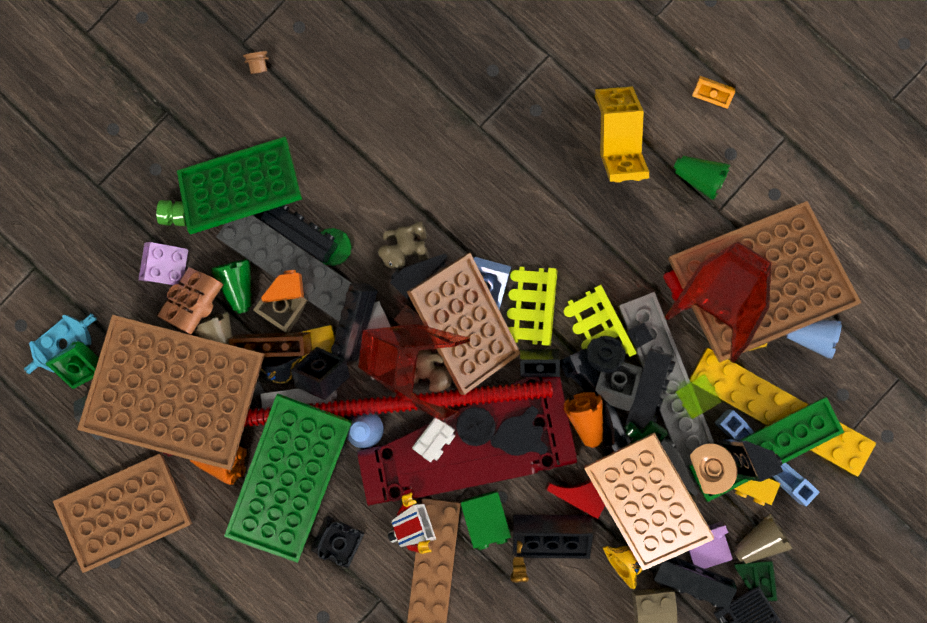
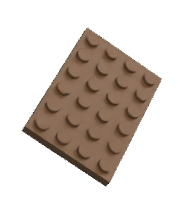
M466 253L407 291L461 395L468 393L520 355V351L471 253Z
M162 453L53 501L82 573L192 524Z

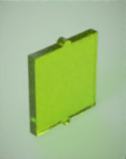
M705 374L675 391L682 402L681 406L685 407L691 419L721 403L715 392V387L710 384Z

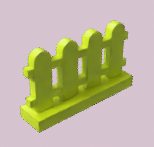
M520 267L519 270L511 272L510 277L514 282H518V289H512L509 292V298L516 301V308H510L507 311V316L509 319L515 320L514 327H508L515 343H518V339L532 340L534 345H537L538 341H542L543 346H551L558 273L556 268H548V272H544V268H539V272L525 271V267ZM523 283L538 284L537 291L523 290ZM543 284H547L546 291H542ZM522 301L535 302V310L521 309ZM541 303H545V311L541 310ZM520 320L534 321V329L519 328ZM539 322H544L543 330L539 329Z
M602 285L595 287L596 292L592 294L590 291L586 292L587 296L575 303L573 300L568 301L569 306L565 307L564 314L567 317L575 315L578 321L573 325V332L575 334L584 332L587 338L581 344L582 349H587L591 340L600 338V336H610L613 338L619 336L626 354L628 353L630 357L637 354ZM600 302H602L605 308L601 311L597 306V304ZM593 307L595 314L582 319L579 313ZM609 319L613 324V326L610 328L606 323V321ZM602 324L604 331L591 337L588 330Z

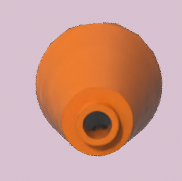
M583 392L574 395V399L570 402L567 399L564 403V411L584 445L590 448L599 446L603 441V401L601 396H596L595 392Z

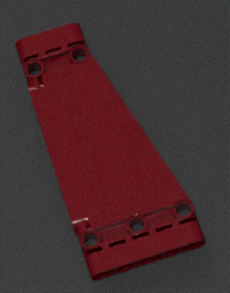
M525 377L513 384L514 386H517V383L523 385L529 379L540 383L539 377ZM541 377V381H544V383H547L549 380L552 382L553 396L552 398H549V396L545 398L547 408H545L543 397H540V399L534 397L533 400L530 398L524 400L523 398L521 401L515 399V401L509 400V402L503 400L502 403L500 401H497V403L492 401L491 404H488V402L482 404L481 402L479 405L472 403L473 405L469 404L440 418L455 429L453 432L455 437L449 445L444 444L441 448L444 452L437 461L433 459L432 462H429L412 449L430 424L386 445L358 450V461L367 505L398 501L402 499L403 495L411 492L412 499L576 464L577 457L569 419L564 411L565 399L560 377ZM534 406L538 410L536 418L542 417L544 420L541 441L547 446L548 450L545 454L528 452L524 455L514 456L500 448L493 447L491 440L480 446L468 445L461 440L457 433V419L468 408H483L494 418L495 435L504 420L513 416H520L528 407ZM547 414L549 415V419H550V424H551L550 427H549V423H548ZM551 433L553 434V439H554V444H555V445H553ZM383 449H391L393 456L385 458L383 456ZM555 453H557L559 464H557ZM544 456H551L552 462L550 465L542 464ZM398 487L400 495L393 496L390 493V488Z

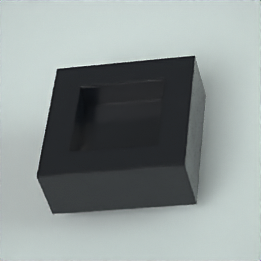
M641 323L626 332L635 349L653 340L645 323Z

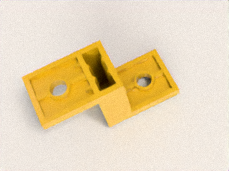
M633 86L595 89V98L601 111L600 155L609 181L622 182L625 180L640 181L642 179H649V169L642 155L644 111Z

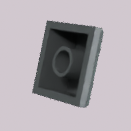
M624 362L614 372H600L595 391L611 406L630 411L643 368Z

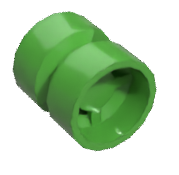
M160 200L158 202L156 211L158 224L171 225L174 223L175 226L187 227L182 201H176L174 204L170 200Z

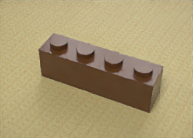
M311 332L237 334L228 339L229 345L265 354L264 357L305 356L312 351Z

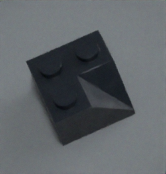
M319 347L313 349L291 369L295 387L322 400H326L350 377L346 359Z

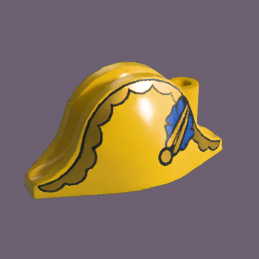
M604 546L603 550L615 571L631 589H635L636 578L642 572V568L630 547L620 546L611 548Z

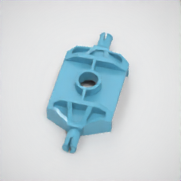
M91 313L83 321H79L69 315H63V319L36 341L29 343L33 361L24 368L26 373L31 374L38 367L55 373L45 364L46 361L67 349L72 342H82L89 347L91 345V336L88 326L97 318ZM61 339H65L67 341V347L65 349H61L59 347V342Z

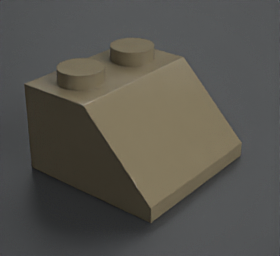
M297 298L263 302L260 299L253 311L282 331L289 333L300 318L308 300Z

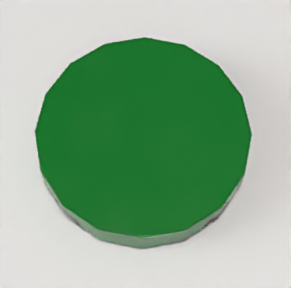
M324 229L321 233L325 234L327 232L335 237L334 242L338 244V247L325 265H341L347 261L351 254V241L347 234L339 229Z

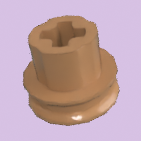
M267 51L243 55L246 58L244 63H249L251 74L267 72L265 60H269L266 57Z

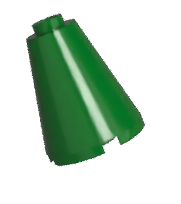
M683 156L677 159L674 168L677 175L709 199L714 200L718 195L716 193L717 189H721L731 165Z
M249 259L234 261L211 268L215 279L223 284L221 290L232 310L237 311L238 314L249 311L248 307L252 306Z

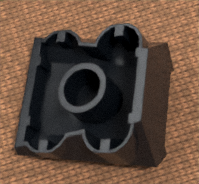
M326 516L312 543L311 551L316 553L321 559H329L336 562L339 566L349 568L364 536V532L330 516Z

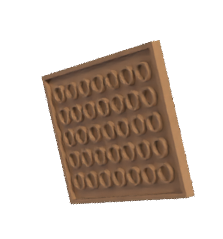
M808 201L668 258L719 363L861 304L856 291Z
M112 315L77 430L232 470L265 354Z

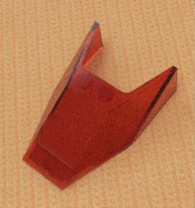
M737 241L700 263L664 318L669 320L692 305H696L732 329L730 361L734 363L749 346L769 309L771 262Z
M420 324L363 330L358 368L406 402L444 423L458 417L459 412L422 401L413 393L418 352L420 350L455 347L470 342V338Z

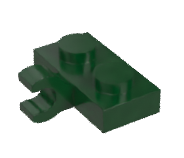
M652 420L641 431L632 422L625 426V429L628 430L626 434L634 438L628 445L652 433L656 434L660 442L667 435V431Z

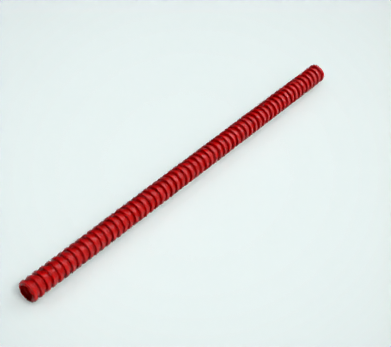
M549 380L547 383H544V381H541V383L535 382V384L529 382L527 385L526 383H523V385L517 383V386H514V384H511V386L505 385V387L501 385L499 387L492 386L493 388L487 386L485 389L483 387H480V389L475 387L474 390H470L465 395H461L458 389H456L454 392L453 390H450V392L444 390L443 393L441 391L438 393L432 392V394L428 392L425 394L419 393V395L414 393L412 396L410 394H407V396L402 394L401 397H398V395H395V397L389 396V398H386V396H383V398L377 397V399L371 397L370 400L368 398H364V400L360 398L358 401L352 399V401L346 400V402L340 400V402L334 401V403L329 401L328 404L325 402L319 404L318 402L315 405L313 403L309 405L344 418L345 415L348 417L353 415L355 417L357 414L363 416V414L369 415V413L375 415L376 412L378 414H381V412L386 414L387 411H390V413H393V411L399 412L400 410L403 412L406 410L412 411V409L417 411L418 408H421V410L427 408L428 410L430 407H433V409H436V407L442 408V406L448 408L450 405L451 407H454V405L460 407V404L466 406V404L473 405L472 403L479 405L481 402L482 404H485V402L491 404L492 401L494 403H497V401L502 403L503 400H506V402H509V400L515 401V399L521 401L523 398L524 400H528V398L533 400L534 397L537 399L543 397L544 399L546 396L552 398L553 388L552 382ZM255 408L254 411L249 409L244 427L248 425L254 426V424L256 426L260 424L265 425L271 408H261L260 410Z

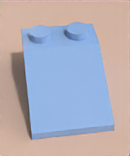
M474 257V261L500 310L511 266Z

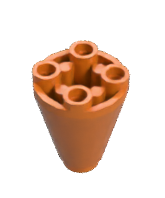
M238 446L232 470L190 460V462L220 481L233 485L239 477L245 475L246 466H244L247 449Z

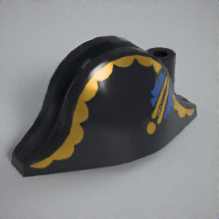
M282 356L264 359L260 371L263 372L265 380H271L278 384L287 383L293 378L291 369L297 365L303 356Z

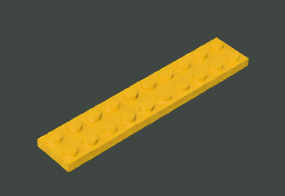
M709 348L704 350L689 377L690 383L766 426L808 405L729 359L719 363L713 350ZM840 423L844 433L810 451L858 477L876 442Z

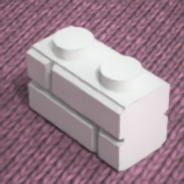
M436 416L412 449L429 462H432L433 459L437 461L444 452L441 450L444 444L449 445L454 439L455 435L453 432L455 429Z

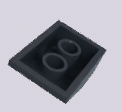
M442 254L405 267L401 271L398 269L390 277L392 279L390 283L410 301L411 299L407 291L437 273L448 261V256Z

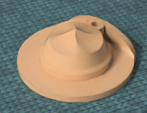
M713 443L704 444L690 454V459L705 494H720L733 486L737 478V464L733 455L725 447Z

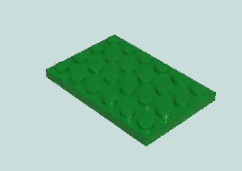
M286 136L177 170L187 231L190 235L302 200Z

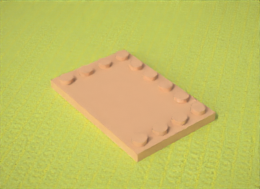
M655 433L585 466L586 473L642 570L714 540L713 533Z

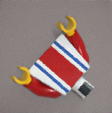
M412 492L403 495V504L397 512V517L392 520L394 530L388 532L390 542L398 541L400 547L406 546L408 550L420 554L432 552L429 549L428 543L436 540L425 504L413 505L417 501L412 500Z

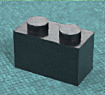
M520 349L521 377H560L559 349Z

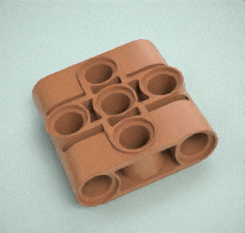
M189 267L179 283L169 289L167 293L168 300L157 316L191 335L202 317H207L213 309L212 302L223 284L211 276Z

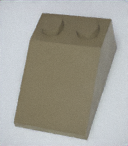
M671 587L632 591L635 623H677L675 591Z

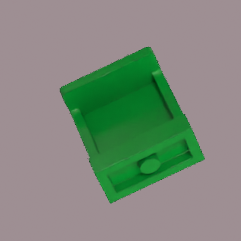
M498 490L461 500L473 549L478 547V550L488 548L489 544L494 542L497 544L508 542V538H511Z

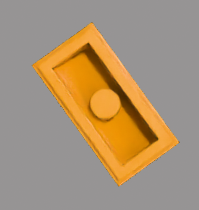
M699 76L692 96L728 109L735 94V88Z

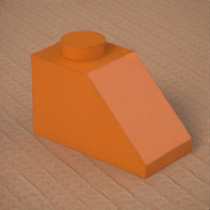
M296 270L284 271V275H279L261 297L262 301L274 302L304 298L302 274L296 273Z

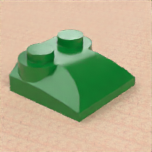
M75 341L70 343L67 349L46 361L45 364L72 389H75L93 379L99 357L84 343Z

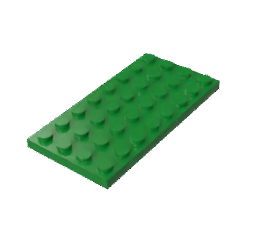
M277 393L224 537L298 563L352 421Z

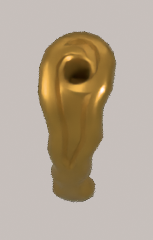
M517 541V553H521L523 546L521 541ZM523 557L513 558V571L510 576L512 582H528L529 580Z

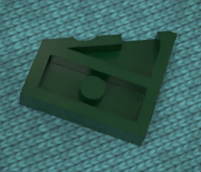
M772 560L754 561L747 564L745 562L733 563L749 591L759 586L768 601H777Z

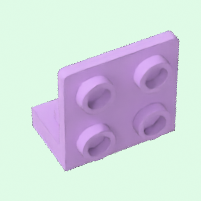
M153 242L144 243L138 280L169 285L178 284L185 273L188 249Z
M721 522L708 525L714 535V540L689 550L694 565L706 569L732 560L725 537L728 531L726 525Z

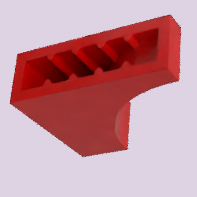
M590 479L574 486H560L548 481L545 487L548 492L597 519L605 507L603 500Z

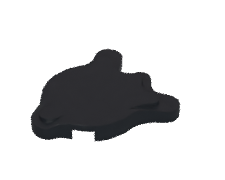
M530 406L522 415L504 420L496 434L492 436L491 445L514 456L524 455L528 452L545 454L548 448L541 441L543 428L533 425V421L538 414L537 408Z

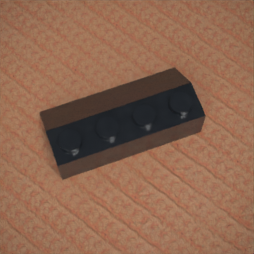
M717 440L718 445L725 447L733 455L737 464V478L762 482L783 472L780 457L771 450L743 440Z
M513 514L512 558L590 559L593 539L591 515ZM517 541H521L523 544L521 553H517Z

